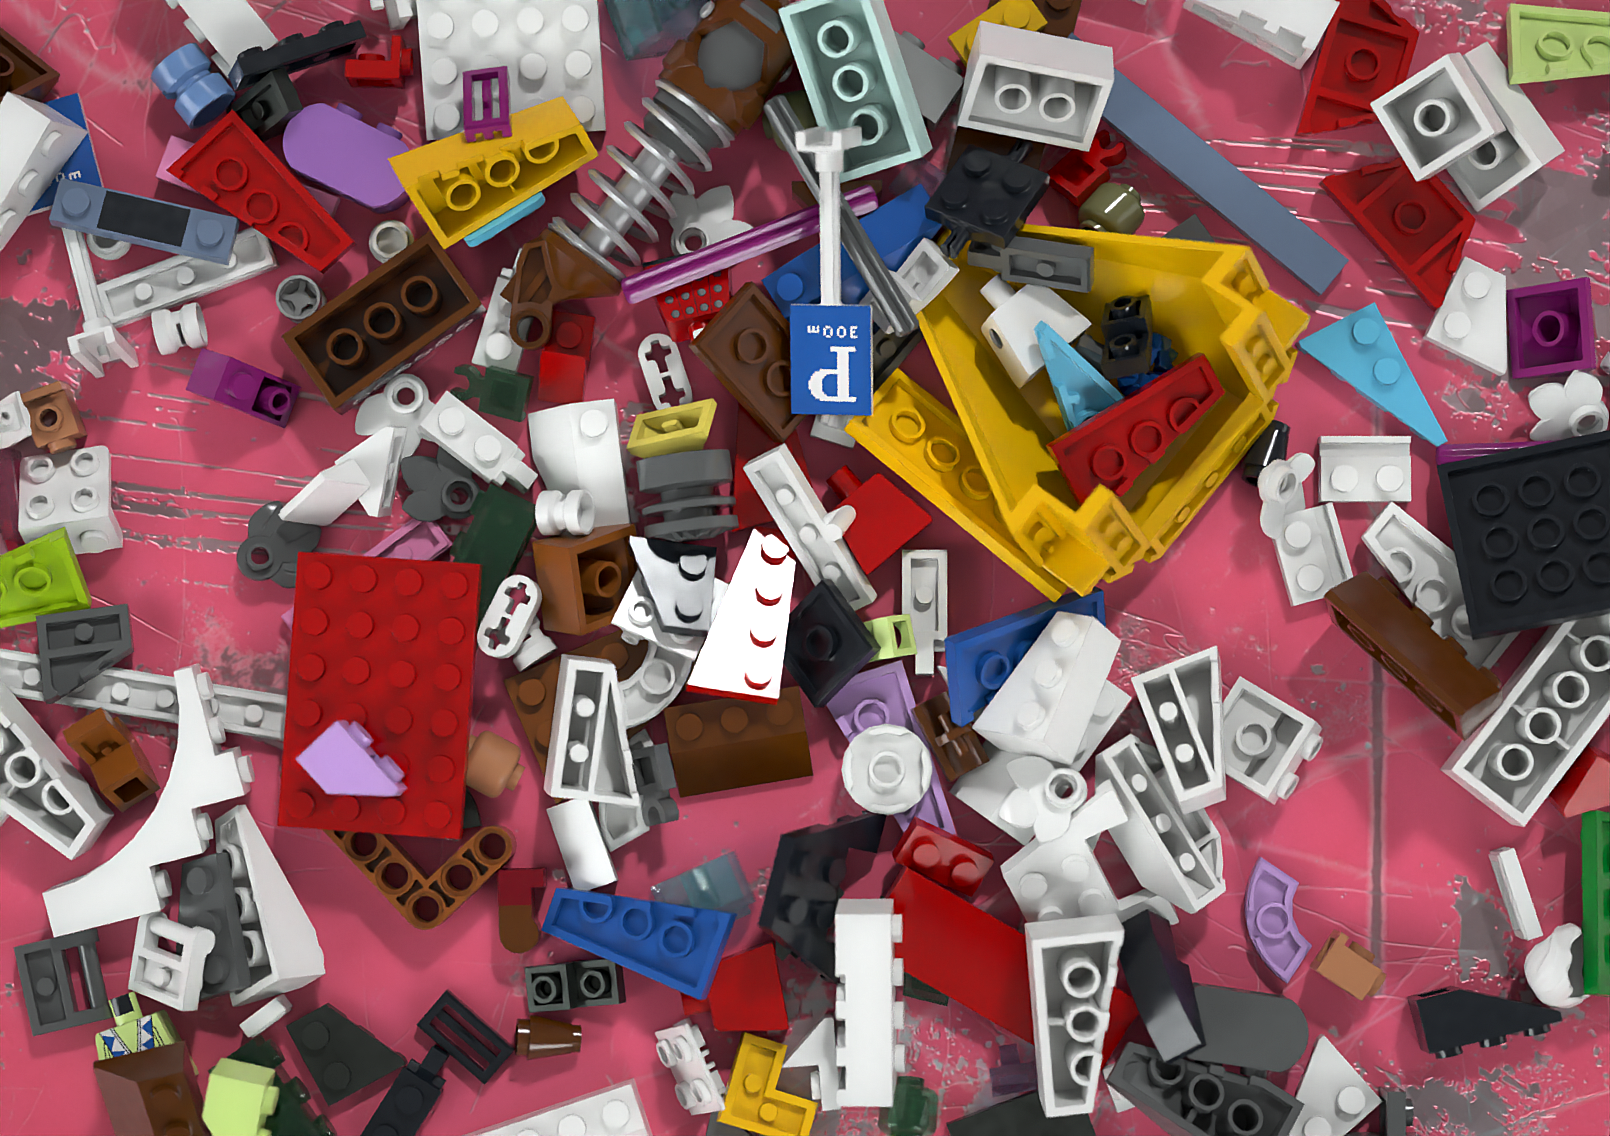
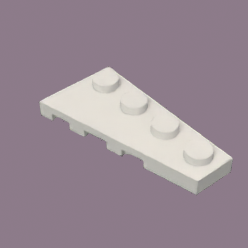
M1392 501L1385 506L1361 536V539L1410 604L1419 607L1434 622L1431 628L1444 639L1447 635H1450L1458 641L1468 653L1465 659L1477 669L1483 665L1490 670L1520 633L1518 631L1472 640L1455 552Z

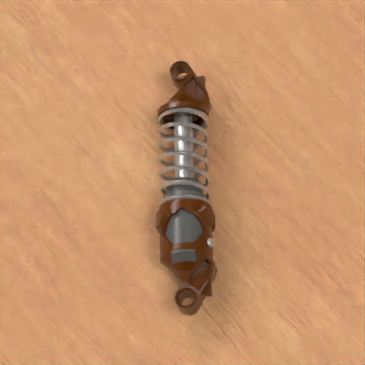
M714 0V2H707L702 7L699 13L702 18L687 38L678 39L662 60L663 70L658 75L659 79L655 80L658 92L653 97V100L649 97L642 98V104L649 110L643 118L644 129L631 121L624 122L625 129L644 146L641 153L634 159L613 145L606 146L607 153L626 170V173L617 183L596 169L588 170L590 179L608 194V197L601 206L578 193H570L572 203L590 219L585 228L582 230L561 217H552L553 223H548V228L545 227L538 237L523 245L517 261L516 273L500 293V296L512 304L509 333L512 340L519 347L529 351H536L544 348L549 343L552 337L553 308L558 302L569 299L619 296L623 291L621 281L626 276L606 260L609 256L630 267L641 266L639 255L623 238L625 233L647 243L659 242L657 231L641 214L643 209L664 219L677 218L676 210L669 199L659 190L661 185L684 196L695 194L691 180L677 165L678 162L701 172L713 170L712 163L707 155L712 148L729 147L730 141L735 140L734 136H738L743 129L750 130L764 111V100L776 84L785 81L792 71L790 66L795 58L778 9L787 6L789 0ZM672 172L683 186L667 179L669 174ZM652 197H654L664 207V209L652 204L649 201L652 199ZM634 221H636L646 231V233L632 226ZM616 245H618L627 254V256L615 250L614 248L616 247ZM529 317L539 319L543 325L541 337L534 342H525L519 335L521 322Z

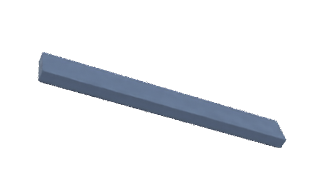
M1072 32L1067 37L1068 39L1082 41ZM1114 67V82L1101 119L1315 295H1322L1349 260Z

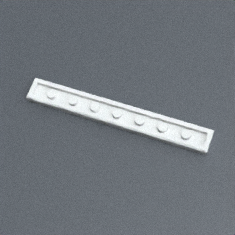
M0 648V679L15 697L44 701L40 655ZM110 667L55 702L56 704L92 710L102 707L106 712L179 724V703L175 678L170 676ZM212 683L214 698L209 699L213 717L219 716L221 718L225 732L284 741L287 696Z

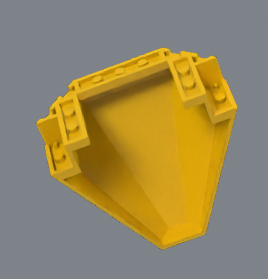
M1023 224L1015 236L1094 248V283L1090 292L1084 293L1049 287L1090 321L1092 325L1085 333L1092 336L1093 340L1105 345L1101 329L1105 303H1110L1121 296L1130 295L1136 298L1149 295L1152 307L1153 332L1171 339V348L1178 353L1172 365L1175 367L1198 352L1204 353L1225 391L1184 434L1181 433L1165 449L1166 453L1154 465L1150 464L1133 481L1134 485L1121 498L1116 497L1100 484L1081 508L1078 506L1045 446L1067 432L1046 367L1019 389L982 333L981 326L995 309L979 291L998 274L1001 275V273L993 271L992 268L968 265L967 251L971 240L967 241L956 259H951L960 269L958 273L927 306L915 315L1012 537L1038 568L1043 567L1082 597L1091 593L1093 587L1100 579L1111 583L1131 573L1135 562L1144 559L1151 563L1161 558L1276 415L1279 403L1273 400V396L1279 383L1288 382L1298 354V350L1291 346L1300 333L1307 329L1311 316L1269 289L1270 284L1249 246ZM946 229L942 232L936 242L939 247L944 244L951 231ZM1007 281L1016 292L1026 285L1025 283ZM1077 340L1074 344L1071 345V347H1072L1073 349H1074L1075 345L1077 344L1078 340ZM1154 363L1151 365L1150 371H1153ZM1117 378L1110 379L1109 383L1122 394Z

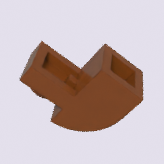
M101 707L62 731L67 744L90 766L100 792L121 812L126 811L161 789L147 757L130 730L118 716L112 718Z

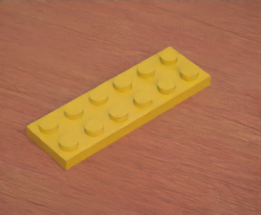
M896 368L873 394V415H854L844 428V431L1055 603L1069 586L1043 567L1038 568L1012 537L961 419L899 368Z

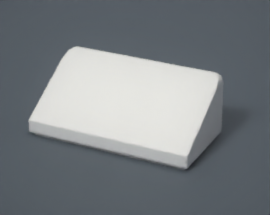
M349 458L320 472L280 510L278 515L285 521L319 526L330 525L370 488V482L356 461Z
M573 799L546 809L574 889L588 891L619 880L592 801Z

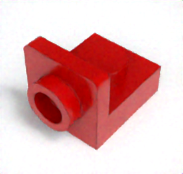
M392 35L391 60H385V56L375 53H362L358 55V59H346L345 78L351 87L405 89V75L412 76L413 49L406 47L402 35Z

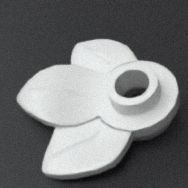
M727 185L710 189L697 199L693 195L684 196L675 192L669 199L677 215V218L668 219L674 230L671 237V248L675 256L693 252L685 247V241L691 236L701 239V249L753 229L751 225L745 222L732 220L734 216V200L731 188Z
M1574 370L1565 385L1546 383L1532 390L1528 395L1529 405L1541 420L1532 429L1529 435L1530 438L1534 441H1558L1573 436L1577 437L1605 431L1608 426L1609 411L1604 402L1601 401L1603 387L1599 380L1590 372Z
M412 374L397 375L387 383L384 393L370 396L363 402L356 416L355 432L357 435L369 436L385 426L407 427L402 458L412 456L418 448L421 438L434 442L422 433L418 427L436 404L429 400L428 389L420 378ZM404 388H410L415 393V399L409 405H403L398 400V394Z
M1296 453L1287 461L1276 459L1264 467L1258 477L1259 494L1263 500L1260 523L1263 532L1268 537L1277 540L1284 524V515L1305 510L1306 508L1302 482L1316 465L1314 459L1307 453Z
M1038 756L1021 757L1007 763V772L1018 788L1002 804L998 814L1000 819L1016 827L1034 826L1035 836L1039 844L1049 843L1061 838L1070 827L1072 813L1078 810L1087 798V785L1082 775L1070 768L1056 769L1048 760ZM1066 785L1071 787L1073 793L1069 798L1061 799L1056 795V790L1060 786Z

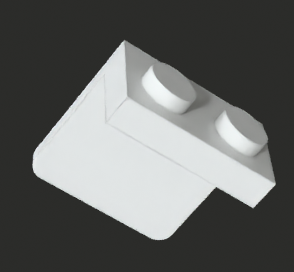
M106 446L68 450L58 454L48 453L28 456L20 462L18 530L25 544L65 526L75 555L89 552L100 553L105 550L123 547V532L111 508V454Z

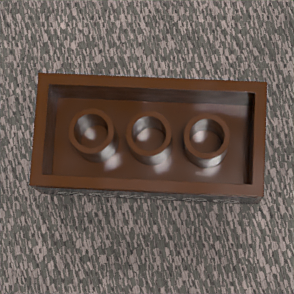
M429 231L281 337L333 410L343 415L387 384L392 378L400 375L486 314L487 309Z

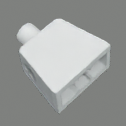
M998 274L979 291L995 309L981 326L982 333L1019 389L1046 367L1033 329L1041 320L1048 324L1070 346L1080 339L1081 335L1092 325L1087 318L1049 287L1026 284L1016 292L1006 280H1001V275Z

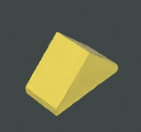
M713 398L637 415L626 449L630 454L643 459L672 453L702 450L709 434L717 403Z

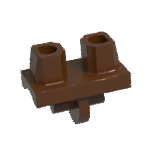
M949 690L910 709L947 782L990 761L971 723L969 722L965 726L960 727L951 721Z

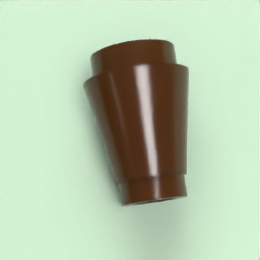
M530 1014L528 1019H517L515 1055L526 1056L527 1060L570 1054L571 1052L580 1053L581 1025H572L571 1023Z

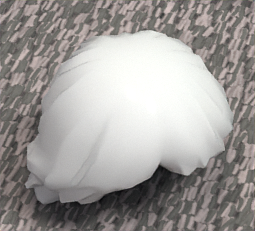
M1571 923L1557 926L1548 938L1536 944L1526 956L1524 972L1528 984L1536 997L1543 1004L1552 1008H1570L1591 996L1584 995V980L1582 977V967L1584 965L1583 933L1581 929Z

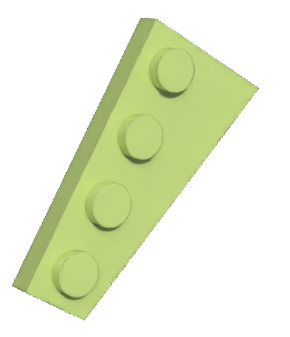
M1510 3L1506 14L1509 85L1610 74V12Z

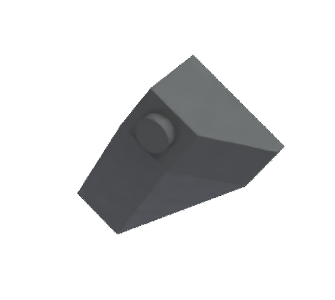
M1128 1042L1105 1081L1170 1136H1288L1305 1105L1267 1079L1253 1075L1247 1077L1225 1071L1224 1067L1213 1064L1206 1066L1184 1060L1183 1058L1168 1064L1164 1062L1158 1049Z

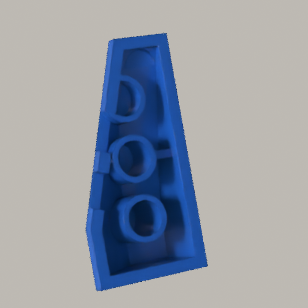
M922 183L859 219L860 224L890 271L897 272L922 239L932 240L943 226L926 218L924 206L931 197ZM840 241L841 302L844 305H860L859 303L870 289ZM820 243L761 280L780 312L789 323L791 304L821 303Z

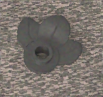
M439 446L436 459L429 456L402 458L400 464L403 480L408 488L414 492L409 495L402 505L403 511L418 521L433 522L444 516L453 519H465L477 511L482 495L479 485L472 479L473 471ZM454 490L463 491L467 496V501L462 505L454 504L450 499L451 492Z
M269 502L257 510L250 518L248 523V539L240 545L237 552V566L240 572L251 580L265 581L271 579L283 588H295L298 552H313L320 540L322 530L318 525L282 520L278 515L283 508L281 502ZM257 550L264 551L268 556V561L265 564H256L252 561L251 554Z

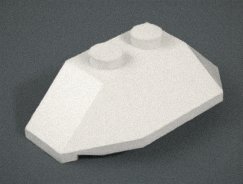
M1129 734L1096 755L1095 795L1097 794L1096 788L1110 779L1129 820L1107 830L1141 886L1190 914L1199 911L1224 893L1226 886L1225 880L1222 878L1223 855L1221 836L1204 808L1183 815L1158 749L1140 742L1138 737Z

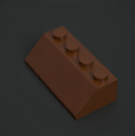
M1364 571L1329 589L1323 596L1331 621L1462 740L1466 741L1503 704L1502 691L1499 689L1502 683L1498 677L1487 667L1481 665L1477 669L1466 660L1465 657L1468 653L1464 647L1450 635H1447L1444 639L1431 628L1434 622L1419 607L1414 605L1409 609L1398 599L1401 595L1398 589L1385 577L1380 576L1376 580L1370 573Z

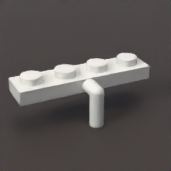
M785 443L748 461L743 470L814 585L816 586L822 579H831L854 611L871 604L877 597V594L842 538V535L856 518L855 509L852 506L845 505L827 513Z

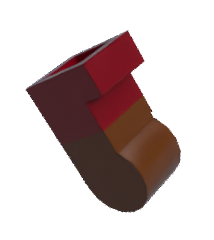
M547 867L501 868L498 870L499 937L505 949L512 953L521 954L528 952L541 939V923L535 917V888L547 886Z

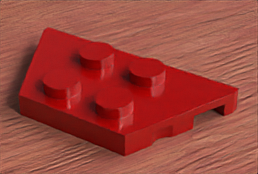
M1335 0L1340 4L1325 30L1296 129V136L1304 137L1381 123L1370 103L1406 81L1420 33L1405 18L1395 15L1391 5L1385 0Z
M1402 157L1385 163L1367 165L1347 173L1326 176L1319 183L1324 191L1433 312L1440 308L1444 302V295L1452 275L1456 272L1462 257L1461 252L1465 242L1469 239L1476 219L1436 174L1431 178L1417 182Z

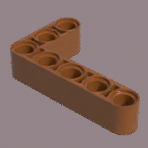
M492 825L484 827L435 873L429 876L390 834L374 833L377 839L376 849L372 854L366 855L362 854L356 847L355 840L359 832L323 830L412 926L421 930L433 929L444 923L491 879L499 869L511 860L517 847L514 834L505 826ZM490 833L499 834L505 840V853L500 858H491L483 850V841ZM394 862L402 864L408 872V880L402 888L393 887L386 878L387 868ZM457 864L465 865L472 872V884L467 889H457L450 881V872ZM422 896H430L439 904V914L435 920H424L418 914L417 903Z

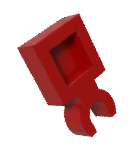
M1105 129L1101 130L1094 136L1089 152L1072 149L1047 172L1049 174L1050 186L1080 207L1100 185L1107 183L1111 179L1107 167L1119 165L1125 160L1127 156L1125 143L1120 141L1114 148L1104 149L1111 143L1109 132Z

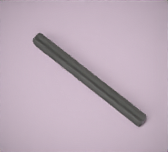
M776 96L763 105L764 113L820 205L819 172H816L815 153L796 151L795 132L804 130L785 96ZM840 190V241L896 335L899 337L906 336L917 329L919 321Z

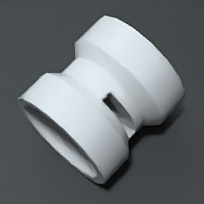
M199 303L185 304L181 310L170 312L167 309L152 312L151 320L154 337L162 355L176 353L179 347L190 346L196 349L208 345L206 324Z
M558 490L542 491L537 498L535 507V518L539 531L543 535H560L566 530L572 535H589L594 528L596 519V507L591 492L589 490H571L567 495H563Z
M537 615L525 638L530 635L531 637L522 642L520 648L513 656V663L519 672H523L537 664L558 648L552 638L545 636L540 630L541 621ZM506 625L495 635L501 644L507 646L510 637L505 635Z

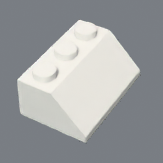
M980 21L968 58L957 126L1089 152L1114 82L1113 48Z
M1488 41L1465 53L1462 57L1507 130L1446 168L1476 212L1482 210L1565 151L1518 84L1509 85L1508 69Z

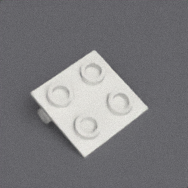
M637 569L611 624L621 628L623 631L621 638L629 644L637 645L639 640L646 639L694 662L705 638L661 632L654 615V604L646 596L641 584L642 576L639 569ZM714 578L710 628L730 585L717 578Z
M688 1017L673 1024V1027L654 1032L658 1039L656 1044L658 1056L667 1068H671L677 1082L675 1093L683 1108L689 1109L691 1115L726 1109L722 1101L726 1087L718 1070L709 1072V1069L716 1066L714 1061L709 1063L704 1061L703 1057L710 1054L709 1049L699 1050L706 1043L698 1025H693Z

